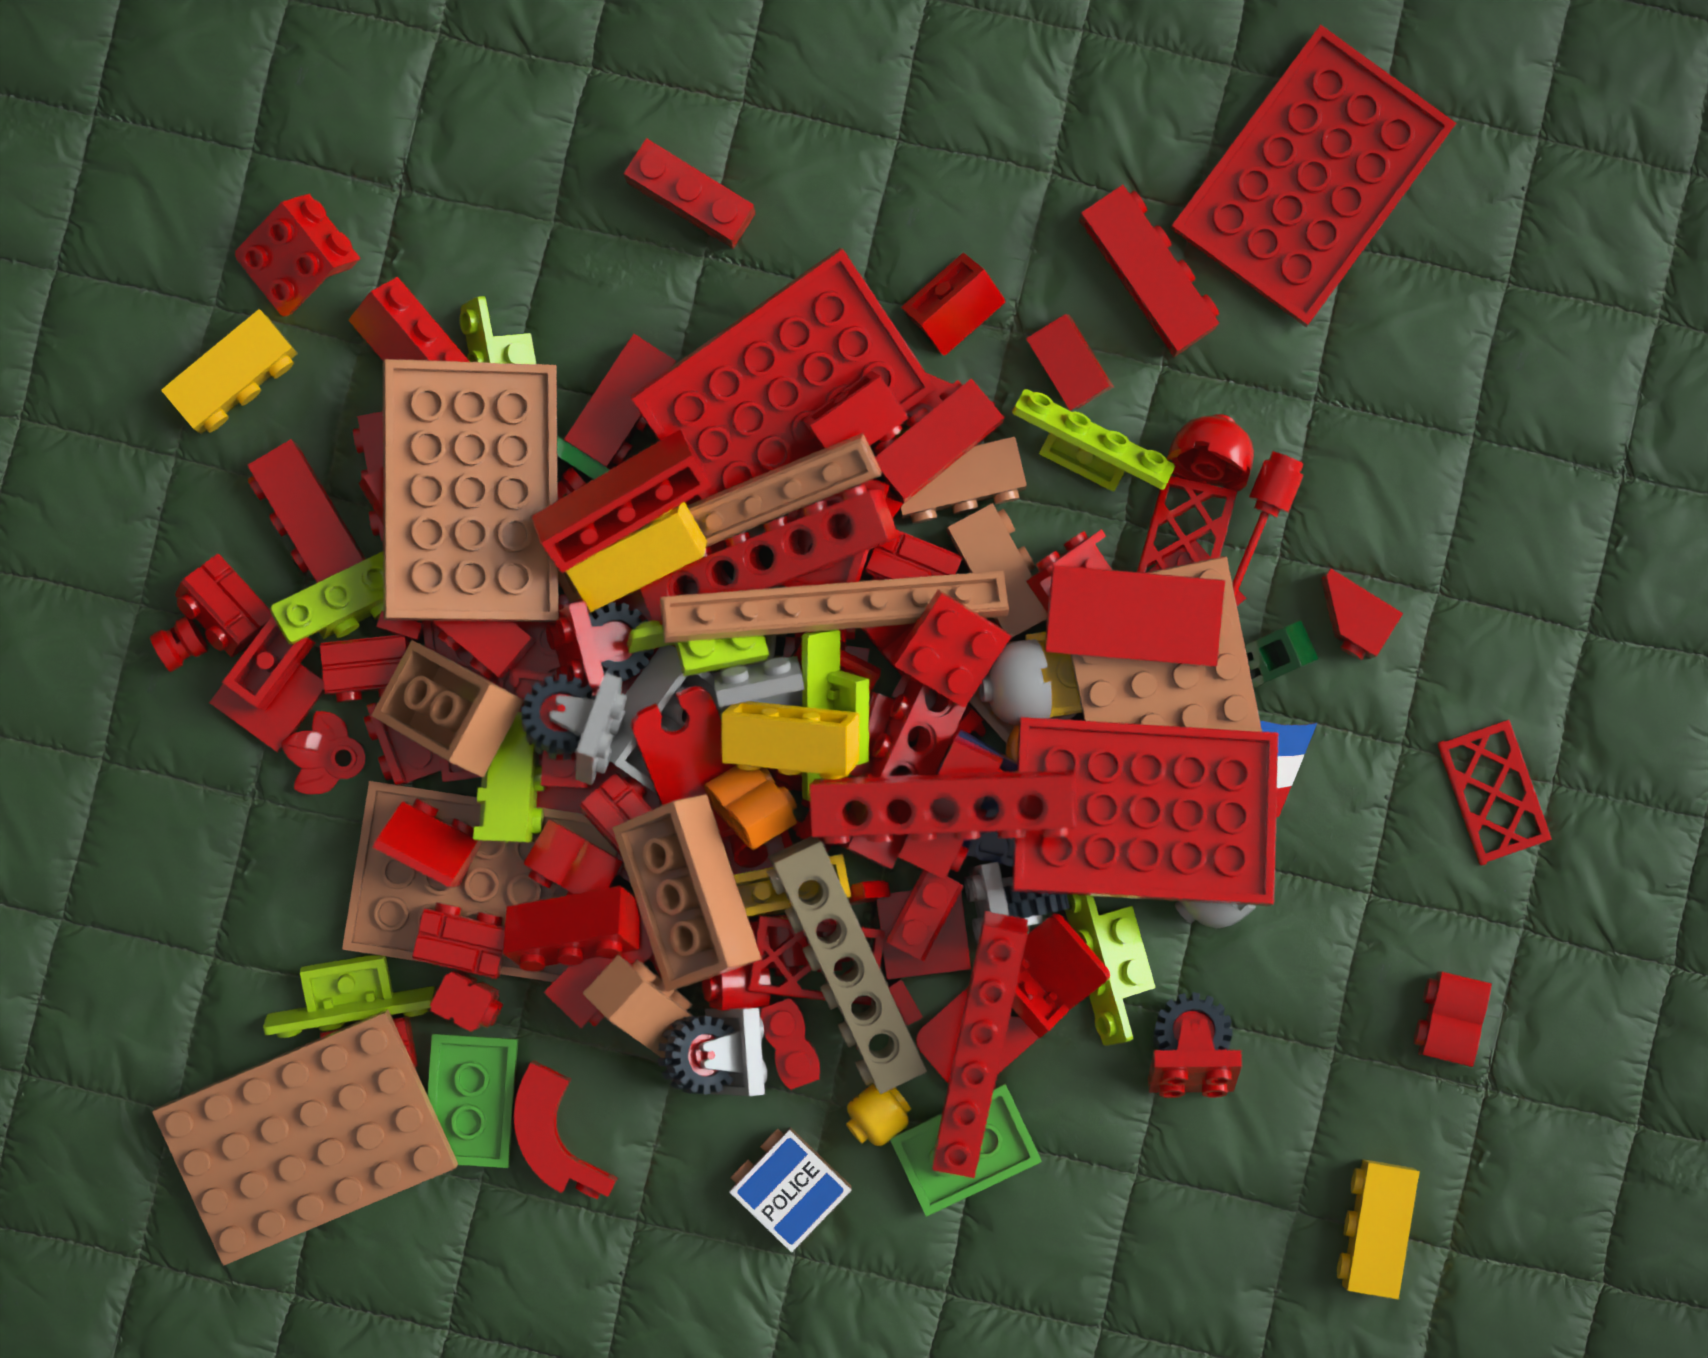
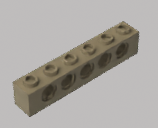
M811 836L768 856L773 866V869L767 871L768 877L777 895L785 892L791 907L784 910L795 933L803 930L809 945L802 948L812 971L821 969L827 983L820 986V989L831 1010L836 1007L839 1008L844 1022L837 1024L848 1048L856 1045L862 1059L855 1062L865 1085L873 1083L878 1092L882 1094L927 1072L820 839ZM804 881H818L819 889L814 897L810 899L798 897V889ZM827 918L836 920V929L833 934L828 937L816 935V927L820 921ZM851 957L854 959V966L848 974H834V965L840 958ZM858 996H870L871 1005L868 1010L863 1013L851 1011V1005ZM879 1033L888 1034L889 1041L885 1048L879 1051L869 1049V1042L873 1036Z

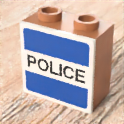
M789 1127L784 1134L779 1129H776L760 1146L765 1151L762 1157L755 1164L749 1160L745 1161L730 1177L736 1183L731 1188L730 1193L790 1252H793L851 1191V1185L801 1136Z

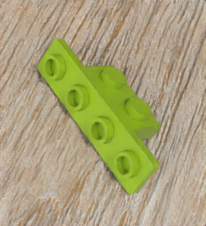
M485 296L475 297L461 305L459 322L462 332L466 335L469 350L467 359L470 362L536 364L531 333L493 337Z
M1024 389L1012 411L1014 415L1049 432L1039 453L1040 455L1113 492L1125 471L1159 489H1165L1175 468V465L1168 461L1161 453L1154 450H1146L1130 442L1122 433L1109 431L1091 422L1086 415L1076 411L1071 412L1057 405L1043 393Z
M384 551L273 604L270 612L287 642L294 644L318 631L323 639L333 634L337 638H341L355 631L360 626L358 622L370 616H373L374 619H379L381 611H384Z
M649 621L638 625L635 630L630 632L627 642L629 653L675 644L683 676L764 661L769 656L764 635L664 643L663 626L659 621Z
M840 630L806 633L802 636V679L804 684L802 707L859 713V762L857 765L869 762V679L840 671ZM802 772L803 799L810 801V784L814 779H824L819 776V773Z
M1067 894L1069 908L1064 909V911L1066 912L1069 925L1111 973L1108 981L1089 995L1095 1015L1096 1030L1105 1046L1133 1040V1035L1122 998L1156 988L1133 906L1098 915L1093 896Z
M370 955L304 966L300 969V977L307 1007L267 1014L263 1025L265 1035L277 1034L279 1038H288L300 1034L302 1029L319 1027L321 1031H330L342 1027L344 1022L364 1020L387 1009L391 1015L403 1013L406 1017L419 1016L428 1012V1008H431L430 1004L436 994L434 986L393 993L385 955Z

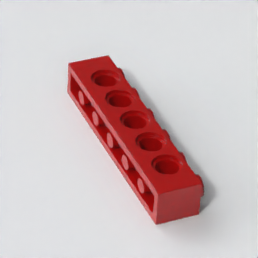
M865 485L858 486L841 493L843 501L828 507L825 500L802 509L803 518L789 522L788 517L785 516L763 525L765 533L751 538L749 532L725 540L727 548L716 553L712 552L711 547L705 548L702 558L640 588L652 621H659L662 625L661 597L687 595L683 588L687 576L695 580L697 584L696 594L771 589L899 538L881 489L867 491ZM841 514L846 515L852 523V530L848 537L841 536L836 528V521ZM803 529L808 531L813 539V546L808 553L802 551L798 545V535ZM764 545L771 548L774 553V562L770 568L765 567L759 558L760 550ZM726 560L733 564L736 571L735 579L732 583L725 581L721 574L722 565Z
M908 674L910 679L903 694L898 695L891 706L890 717L892 719L886 732L880 734L873 745L872 756L874 758L867 772L862 773L860 777L889 776L895 766H899L901 776L935 775L966 707H961L936 691V703L931 709H928L925 704V696L931 688ZM913 727H916L919 732V740L914 747L910 748L907 743V735ZM903 799L890 801L889 809L895 818L904 820L911 817L912 809L907 801ZM854 800L847 814L853 820L863 821L868 818V809L861 801ZM893 834V840L887 842H868L867 835L850 836L849 842L837 843L836 845L873 863L892 869L908 834Z
M1075 770L855 777L833 780L814 779L810 784L812 837H824V843L829 844L846 843L850 841V836L867 835L868 842L892 841L893 834H910L911 840L927 841L937 839V833L954 832L955 839H975L980 837V831H998V837L1016 838L1024 836V830L1040 829L1042 836H1064L1068 834V829L1076 828ZM1027 794L1038 796L1043 802V811L1037 815L1026 814L1020 807V798ZM982 796L993 797L999 804V813L991 817L982 815L977 810L976 800ZM939 797L950 799L956 808L955 815L950 818L939 817L933 810V801ZM894 799L907 801L912 809L911 817L904 820L895 818L889 809L890 801ZM858 800L864 803L868 809V818L863 821H856L850 818L846 811L847 802Z
M989 911L984 913L933 1153L932 1170L975 1179L1025 948L1028 919Z

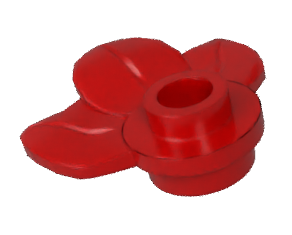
M316 711L312 722L313 731L295 732L281 743L286 756L296 766L302 768L294 783V789L300 793L311 795L329 792L339 779L353 778L364 768L366 754L363 746L357 740L349 737L345 722L336 714L330 712ZM341 750L349 751L352 756V760L347 766H341L336 761V755Z

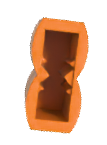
M736 765L704 784L711 806L728 826L734 829L740 839L752 850L797 823L793 814V810L797 808L794 798L786 787L778 788L775 785L773 777L766 767L757 770H743Z

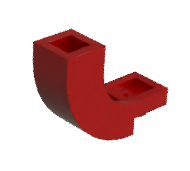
M533 1060L530 1062L522 1078L514 1107L515 1133L523 1156L532 1170L546 1184L560 1193L564 1192L570 1179L577 1181L575 1188L578 1191L595 1199H598L600 1194L608 1197L618 1177L573 1155L561 1141L557 1130L558 1108L572 1078Z

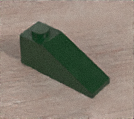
M1302 621L1286 626L1245 645L1253 688L1318 660Z

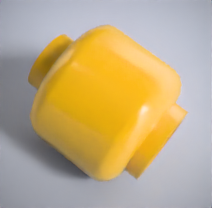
M871 1084L848 1103L847 1111L851 1120L846 1123V1126L861 1144L868 1139L873 1145L882 1146L907 1127L909 1123L907 1112L911 1108L895 1087L880 1094L875 1085Z

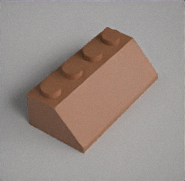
M707 794L671 802L612 827L667 992L729 972L761 959Z

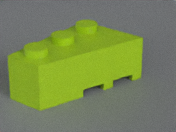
M522 712L517 713L484 777H482V787L478 788L477 803H481L480 826L474 827L473 840L535 842V834H541L543 830V808H536L537 791H544L545 786H541L542 765H539V753L535 751V744L529 745L526 740V733L523 732Z

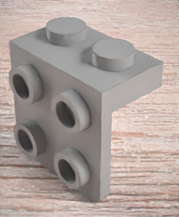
M797 656L774 658L764 663L745 667L735 666L713 673L721 716L730 705L747 701L802 707L804 684Z

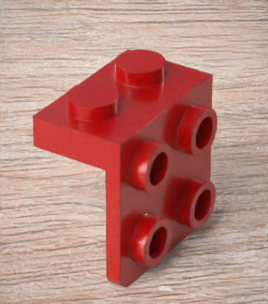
M310 194L282 201L235 252L238 262L282 316L294 313L329 276L351 269L361 259L352 248L348 237L336 228L326 215L324 207L317 200L313 199Z
M1058 913L1050 915L1027 934L1012 1003L1014 1011L1039 1039L1049 1032L1069 1010L1106 983L1111 976L1109 969Z

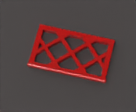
M1171 476L1165 489H1160L1137 572L1146 573L1147 567L1154 563H1157L1160 569L1168 568L1163 558L1183 547L1193 563L1201 561L1190 543L1210 532L1214 536L1215 542L1211 557L1206 560L1220 557L1238 492ZM1169 488L1185 490L1190 500L1169 511L1165 505ZM1211 497L1226 499L1222 516L1212 521L1201 503ZM1195 507L1206 525L1185 536L1174 518ZM1168 522L1179 540L1158 552L1154 546L1158 527Z
M1510 720L1437 743L1480 865H1486L1489 861L1552 840ZM1503 731L1510 750L1506 759L1484 749L1490 735ZM1480 739L1478 745L1471 743L1472 741ZM1462 745L1474 751L1465 773L1455 769L1449 749ZM1481 755L1503 765L1493 787L1471 777ZM1509 769L1518 772L1525 792L1521 801L1499 791ZM1467 783L1489 793L1479 815L1472 813L1469 809L1463 792ZM1496 797L1518 807L1508 829L1486 819ZM1524 810L1533 814L1539 831V835L1528 839L1514 833ZM1482 825L1504 835L1498 849L1485 853L1478 834ZM1511 839L1517 841L1516 843L1508 845Z
M758 916L755 941L761 959L753 962L751 965L747 991L825 1000L822 991L802 989L797 983L799 979L812 970L809 963L791 975L778 958L796 942H799L803 948L809 945L803 938L805 936L803 930L795 933L788 918ZM819 922L816 931L833 934L836 924ZM767 926L788 928L793 934L774 950L765 941ZM861 927L865 937L874 938L872 953L880 968L885 930ZM765 950L768 955L763 958V953ZM772 961L786 978L779 986L759 984L761 970ZM850 968L843 975L848 974L852 970V968ZM868 995L858 996L853 1001V1004L871 1005V997Z

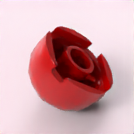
M1214 414L1213 416L1195 418L1186 423L1175 435L1167 455V460L1171 459L1175 465L1172 473L1178 478L1205 484L1210 483L1216 486H1223L1222 488L1241 491L1247 486L1252 472L1254 449L1248 434L1231 417L1223 414Z

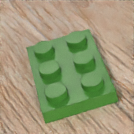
M432 1034L427 1096L458 1165L510 1167L519 1039Z
M1005 1083L995 1087L993 1091L975 1179L932 1170L933 1153L942 1113L898 1133L890 1140L926 1217L1042 1162Z

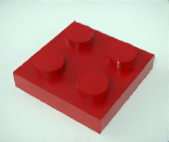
M938 589L891 660V663L965 708L1012 636L1004 629Z

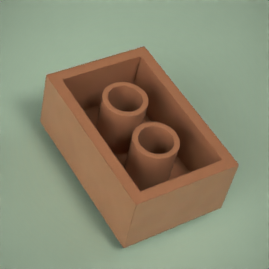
M411 640L371 716L449 762L484 777L524 700L447 657Z

